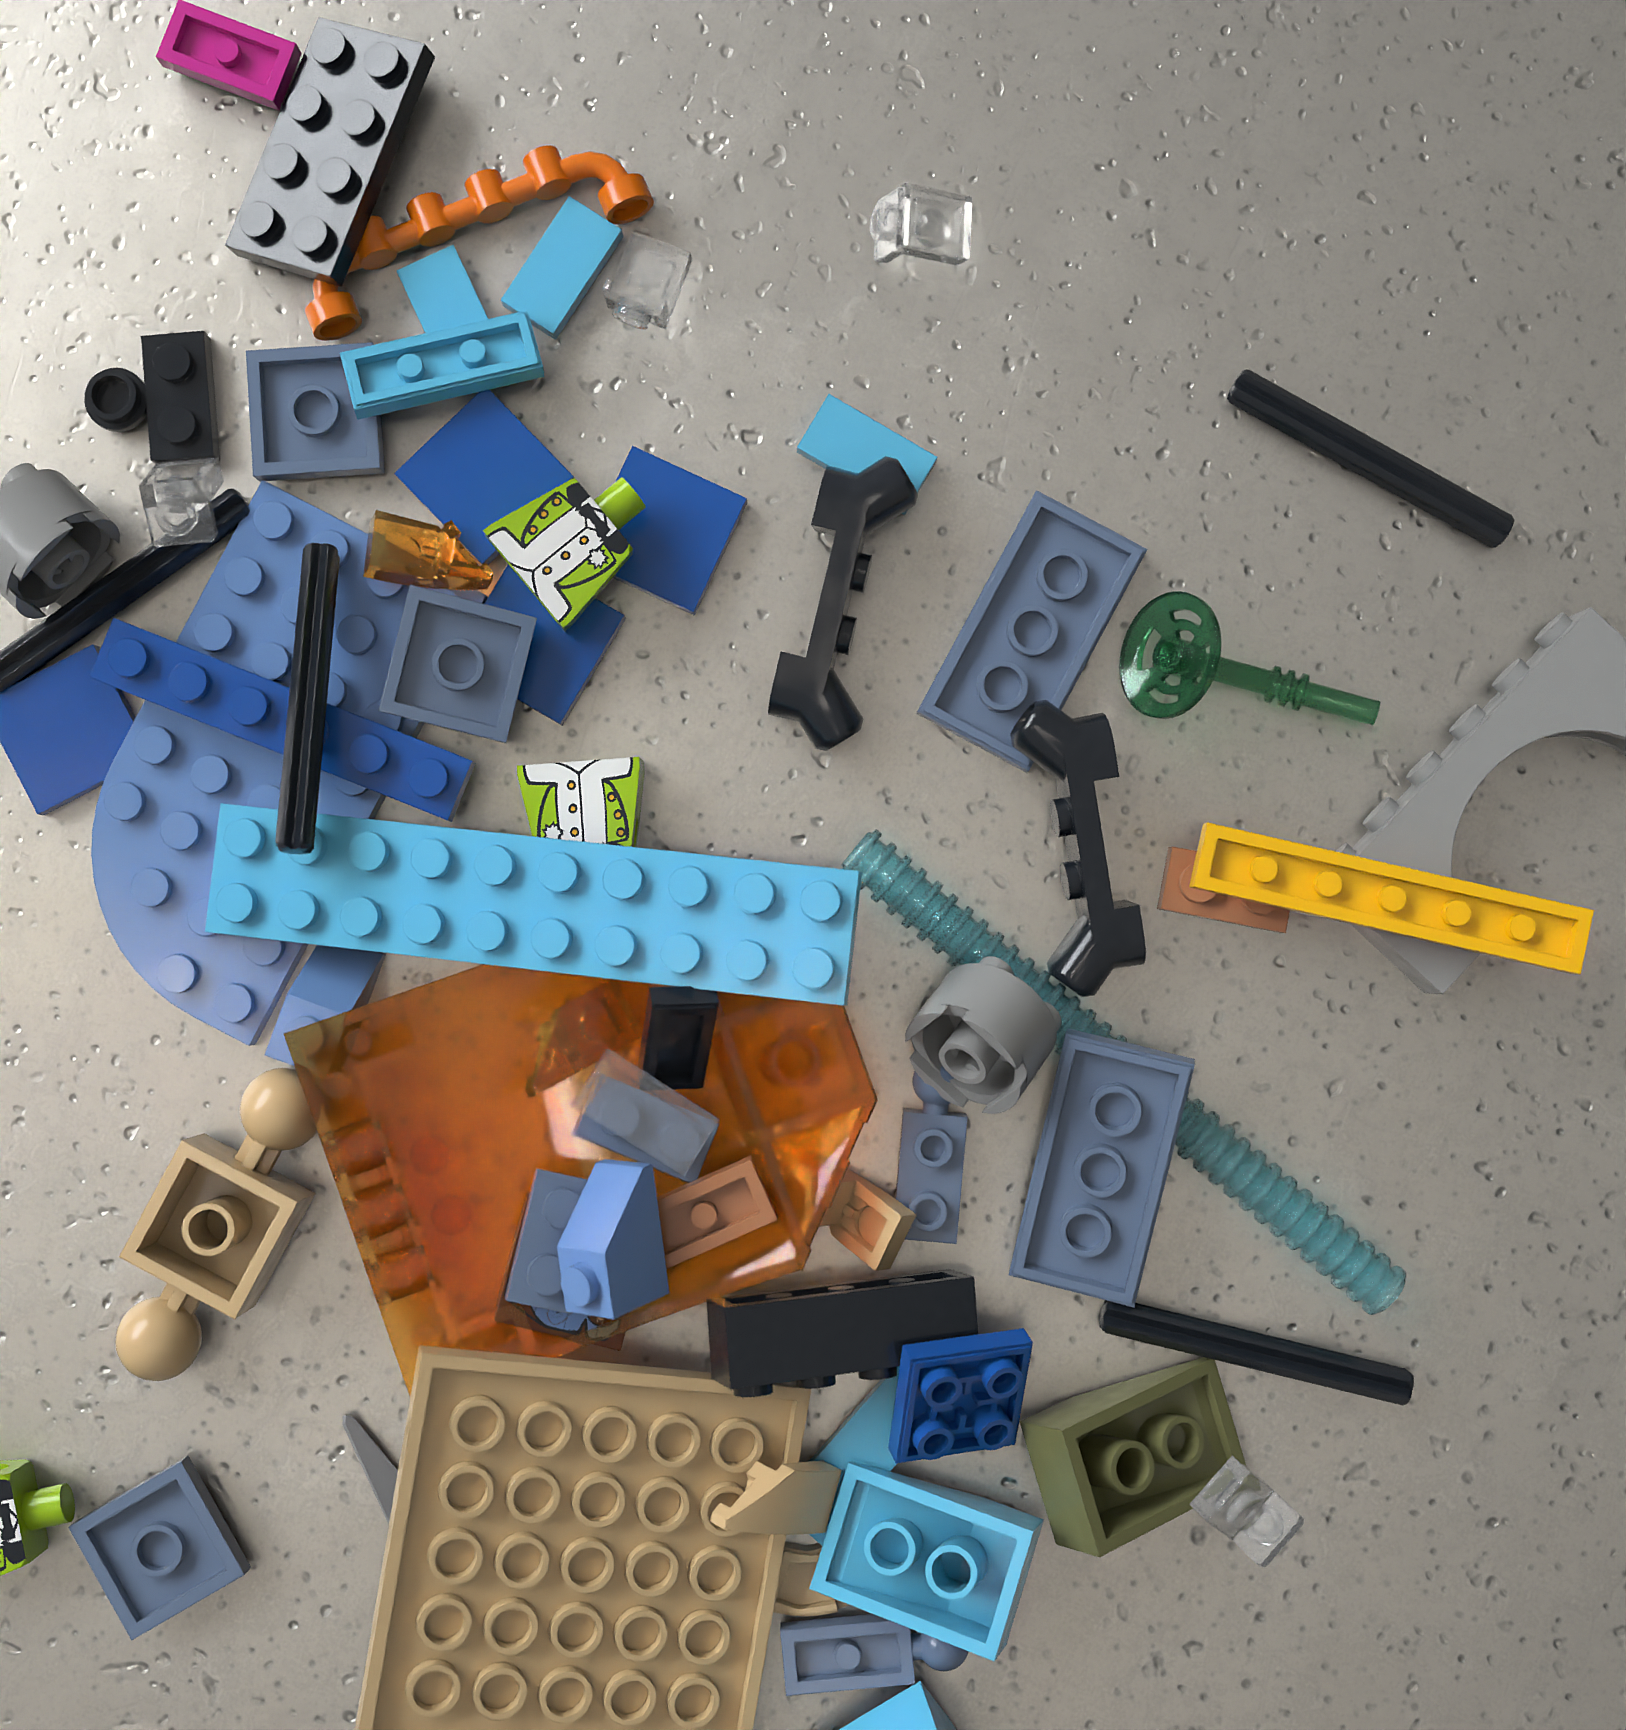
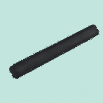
M1243 370L1229 390L1227 397L1229 403L1483 544L1496 548L1509 535L1514 524V518L1511 514L1253 371Z
M233 488L227 489L0 650V692L29 677L233 532L239 522L248 516L250 512L249 504L242 494Z
M308 543L303 548L275 838L279 851L287 854L304 855L311 853L314 849L340 562L337 548L328 543Z
M1105 1300L1100 1313L1099 1325L1102 1331L1107 1334L1398 1405H1406L1411 1399L1414 1375L1405 1368L1135 1303L1134 1307Z

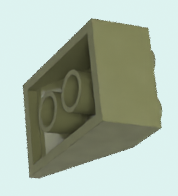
M1201 1357L1079 1394L1019 1421L1056 1545L1096 1557L1104 1556L1250 1479L1216 1361L1213 1359Z

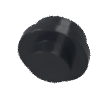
M108 368L94 375L88 382L84 395L85 408L90 418L100 427L112 432H124L138 426L146 417L145 384L133 372L124 368Z

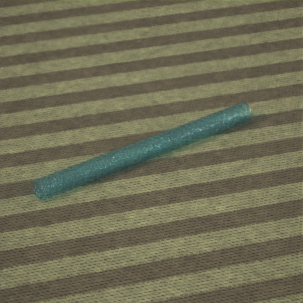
M877 829L872 833L868 832L841 864L842 869L862 872L860 890H863L866 886L873 892L870 898L875 903L883 900L889 905L886 909L889 915L893 916L897 912L904 918L901 925L906 929L913 925L919 930L916 937L921 941H924L926 938L934 943L932 950L936 954L944 951L949 956L947 963L950 966L979 963L987 956L997 957L1008 963L1016 977L1028 984L1043 1001L1053 1005L1060 1013L1062 1024L1057 1031L1056 1047L1054 1049V1052L1059 1057L1067 1028L1127 1042V1038L1123 1034L1115 1037L1110 1033L1112 1025L1107 1021L1099 1024L1095 1020L1097 1013L1090 1008L1086 1011L1079 1007L1081 999L1077 996H1072L1069 999L1064 994L1066 987L1063 984L1057 983L1054 986L1048 980L1051 975L1046 970L1038 973L1033 968L1035 961L1032 958L1028 957L1025 960L1018 956L1020 948L1015 944L1008 948L1002 943L1005 937L999 931L994 935L987 930L989 923L985 919L977 922L971 916L974 912L969 906H966L964 909L960 908L956 904L959 898L954 893L947 897L941 892L942 883L938 880L933 884L925 878L928 872L924 868L916 871L911 867L910 864L913 861L908 855H905L903 858L899 857L895 853L897 846L893 842H890L887 846L879 839L882 833ZM1187 1095L1175 1143L1178 1147L1177 1155L1184 1160L1189 1157L1194 1160L1192 1168L1197 1172L1201 1173L1206 1170L1209 1173L1208 1181L1212 1185L1217 1186L1220 1183L1224 1185L1223 1194L1228 1198L1237 1196L1239 1198V1207L1242 1210H1254V1220L1259 1224L1268 1222L1270 1224L1269 1232L1273 1236H1285V1246L1290 1250L1299 1248L1301 1250L1300 1258L1306 1263L1315 1261L1316 1271L1322 1276L1330 1274L1332 1276L1331 1284L1337 1289L1346 1287L1347 1297L1353 1302L1362 1301V1310L1364 1312L1374 1315L1387 1309L1402 1292L1406 1282V1271L1400 1266L1390 1267V1257L1385 1253L1375 1254V1245L1371 1241H1359V1231L1354 1227L1345 1229L1343 1227L1344 1219L1338 1214L1329 1216L1328 1206L1324 1202L1318 1201L1314 1203L1311 1191L1306 1188L1298 1190L1297 1180L1293 1176H1281V1166L1277 1163L1268 1165L1265 1162L1267 1159L1266 1154L1262 1150L1254 1152L1250 1150V1140L1246 1137L1237 1139L1234 1136L1235 1128L1232 1125H1220V1115L1215 1111L1206 1113L1203 1110L1205 1103L1199 1098L1190 1100Z

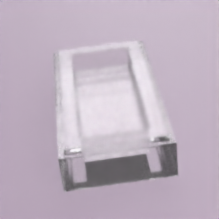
M605 1049L570 1105L680 1176L686 1175L719 1121L717 1117L610 1049Z

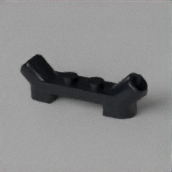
M885 456L859 473L828 465L822 478L811 526L816 532L835 536L806 657L780 652L768 706V715L799 721L815 749L827 751L848 739L862 728L863 717L835 673L834 666L838 653L849 655L854 638L857 618L847 616L852 592L864 593L868 580L872 555L862 553L866 536L916 504L917 491L896 458Z
M1048 700L1036 701L1026 709L1010 733L1011 743L1015 749L1049 772L1056 779L1058 798L1050 801L1051 819L1056 836H1065L1068 862L1060 864L1061 882L1066 899H1075L1078 918L1047 961V968L1050 975L1079 996H1095L1113 969L1142 965L1146 959L1140 905L1128 900L1113 902L1094 781L1119 777L1115 745L1109 721L1104 713L1071 718Z

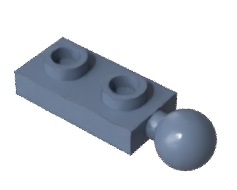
M942 1066L940 1071L942 1078L951 1083L949 1080L954 1079V1077ZM914 1071L912 1078L913 1088L919 1099L923 1101V1110L903 1108L895 1195L896 1200L917 1214L905 1240L957 1244L968 1117L966 1113L948 1112L950 1102L943 1099L936 1089L926 1084Z
M874 1614L780 1622L786 1696L915 1684L913 1661L923 1660L932 1669L945 1672L958 1668L965 1661L969 1652L923 1633H911L910 1628Z

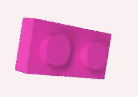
M178 0L156 58L164 68L279 111L302 53L297 44L186 1Z

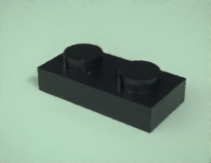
M205 331L141 336L150 460L157 466L220 461L211 338Z

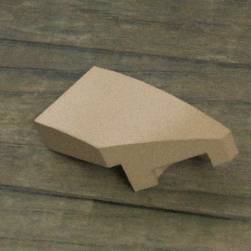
M804 1152L800 1159L802 1173L810 1172L817 1208L810 1211L813 1228L829 1226L831 1235L873 1270L891 1269L917 1214L876 1185L846 1167L817 1152Z
M823 1460L781 1464L777 1470L756 1461L746 1473L748 1481L743 1494L731 1507L720 1503L712 1512L710 1522L724 1530L776 1535L825 1533L842 1470Z

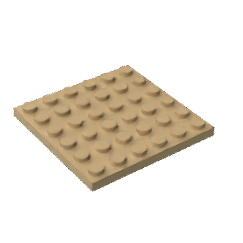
M419 1345L355 1730H753L786 1535L724 1530L711 1523L710 1520L712 1512L720 1503L731 1507L743 1494L748 1481L746 1473L756 1461L774 1470H777L781 1464L799 1462L811 1389L799 1388L796 1381L773 1384L774 1392L769 1395L737 1397L734 1396L733 1389L730 1390L713 1380L711 1372Z

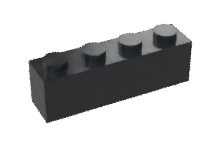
M951 1269L706 1299L711 1378L728 1389H733L734 1396L737 1397L769 1395L774 1392L773 1384L796 1381L799 1388L829 1387L836 1384V1375L858 1372L860 1379L865 1380L892 1378L897 1376V1367L900 1366L903 1345L978 1335L974 1277Z

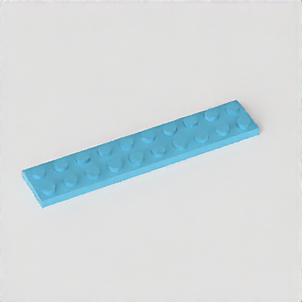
M220 803L205 932L660 985L691 986L696 989L842 1006L848 1005L862 872L326 814H317L314 849L312 852L304 855L287 854L280 852L275 843L278 809Z

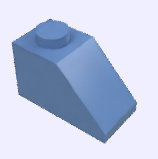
M316 945L286 995L265 1056L323 1077L343 1073L386 954Z
M604 1159L595 1163L557 1245L561 1287L564 1294L566 1312L616 1319L669 1294L653 1164Z

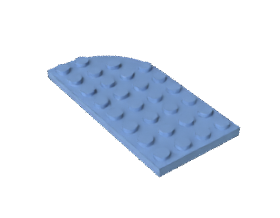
M262 480L248 505L250 510L248 516L239 522L176 643L290 688L303 548L308 543L331 544L337 548L340 562L327 703L417 738L424 725L423 722L378 711L409 586L414 585L483 604L488 596ZM145 700L109 768L96 805L92 828L91 858L99 905L119 949L134 970L151 988L171 1004L192 1017L248 1046L256 1045L308 944L205 932L220 803L278 809L283 755ZM321 770L317 814L374 819L386 798L385 795Z

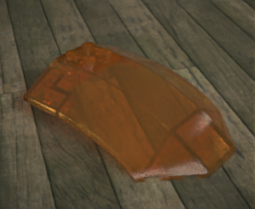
M482 964L283 1033L409 1396H411L419 1345L557 1358L643 1324L705 1303L706 1299L722 1297L784 1275L803 1271L812 1251L810 1246L826 1209L831 1208L851 1161L848 1159L864 1123H868L878 1101L845 1007L842 1005L717 991L719 1006L703 1088L643 1092L719 1124L697 1179L752 1155L778 1213V1220L667 1268L669 1294L616 1319H609L604 1324L569 1338L531 1330L523 1305L514 1302L498 1309L495 1307L526 1191L531 1190L536 1168L588 1179L595 1163L601 1160L610 1159L636 1162L572 1135V1132L597 1074L601 1073L639 1090L636 1072L649 987L670 986ZM653 1169L657 1197L687 1184L684 1181ZM513 1318L515 1326L501 1322Z

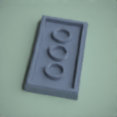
M1036 490L916 714L1027 773L1034 762L1012 746L1010 733L1026 709L1036 701L1048 700L1062 710L1148 549Z
M1067 1028L1010 1265L1009 1276L1130 1307L1135 1306L1195 1067V1059Z

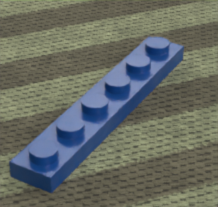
M113 618L90 672V678L282 755L284 754L289 687ZM327 703L321 763L322 771L450 822L453 821L475 767V762Z

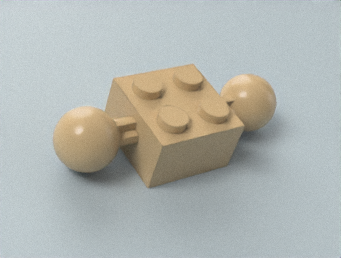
M275 1068L260 1074L248 1085L240 1104L241 1122L247 1135L238 1151L205 1133L184 1139L179 1144L119 1255V1258L167 1283L160 1296L145 1299L129 1309L117 1328L115 1344L118 1357L123 1366L136 1377L148 1381H164L180 1375L190 1367L199 1353L202 1342L201 1325L195 1314L200 1302L233 1319L238 1318L257 1304L316 1194L272 1170L282 1151L295 1149L307 1143L318 1132L323 1122L325 1104L322 1092L315 1081L305 1073L291 1068Z

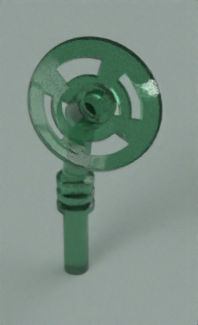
M1167 592L1148 602L1133 619L1125 635L1119 664L1122 688L1131 705L1137 711L1149 717L1170 719L1186 713L1203 698L1213 681L1262 694L1264 702L1271 703L1276 698L1278 706L1285 707L1290 702L1292 710L1299 711L1304 706L1372 726L1380 709L1381 701L1310 682L1309 674L1303 673L1299 678H1296L1294 670L1289 669L1286 674H1282V667L1277 665L1272 670H1267L1221 657V632L1215 613L1203 599L1187 592ZM1182 610L1192 611L1202 621L1199 625L1186 619L1175 620L1173 613ZM1155 629L1162 637L1153 650V667L1142 670L1144 649L1151 633ZM1190 631L1194 638L1192 641L1182 639L1179 632ZM1210 646L1209 653H1207L1206 648ZM1169 676L1180 678V684L1171 686L1165 679ZM1201 677V680L1198 683L1197 678ZM1156 689L1163 694L1178 696V700L1173 703H1161L1152 697L1149 692Z

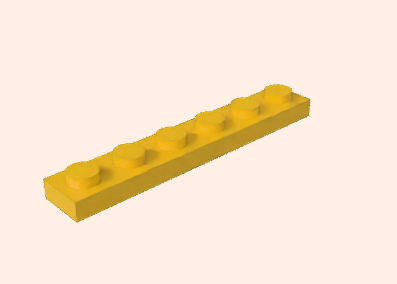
M1205 823L1202 826L1189 888L1568 974H1581L1594 914L1592 909L1212 823Z

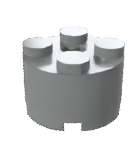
M22 463L13 467L5 475L0 488V594L20 614L31 619L46 617L47 615L40 608L55 602L62 607L102 579L114 560L106 551L110 540L113 538L118 543L120 540L118 527L59 471L52 469L37 470L30 463Z
M987 956L979 963L960 965L946 975L907 1027L905 1042L909 1039L912 1040L915 1051L909 1059L914 1070L926 1084L936 1089L943 1099L962 1108L970 1100L987 1105L982 1113L997 1114L1009 1110L1016 1104L1050 1055L1056 1043L1057 1031L1062 1024V1018L1053 1005L1043 1001L1028 984L1014 975L1008 963L997 957ZM942 1066L954 1077V1079L949 1080L950 1082L942 1078L940 1074Z

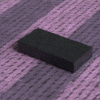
M691 986L649 987L636 1072L639 1090L703 1088L719 1006L717 991L696 989Z

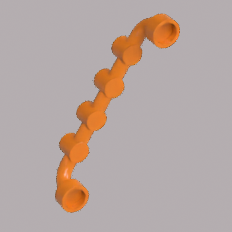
M541 146L530 151L524 157L523 165L527 172L526 174L503 182L498 170L485 169L478 171L465 181L464 186L469 197L446 206L439 193L429 192L418 195L409 201L406 206L410 220L387 229L383 218L370 216L347 274L360 268L375 270L385 267L396 259L397 253L420 244L426 247L440 245L451 239L455 234V230L477 221L481 223L500 221L512 212L513 207L535 198L540 200L557 198L566 193L572 183L586 178H596L605 183L598 192V199L607 220L613 224H624L642 217L652 208L654 200L642 175L637 173L628 174L621 163L607 154L588 151L561 159L559 151L555 146ZM314 279L312 285L314 300L305 308V314L314 337L324 341L335 340L357 330L362 323V318L352 294L338 291L339 286Z

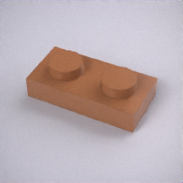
M1173 846L1168 847L1157 905L1158 910L1277 933H1286L1290 910L1189 888L1197 851Z
M752 1155L657 1197L666 1269L778 1220V1213Z

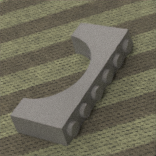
M1592 607L1569 617L1563 612L1558 614L1535 637L1534 640L1541 647L1525 663L1519 658L1511 663L1492 684V687L1498 693L1483 709L1477 704L1468 709L1449 730V733L1455 739L1440 755L1434 750L1426 754L1406 776V779L1412 785L1397 801H1394L1391 797L1386 798L1366 817L1363 825L1369 831L1353 848L1348 843H1345L1336 852L1453 878V845L1461 816L1468 801L1485 777L1512 753L1539 739L1575 737L1599 742L1626 756V639ZM1352 925L1423 993L1443 995L1480 955V953Z

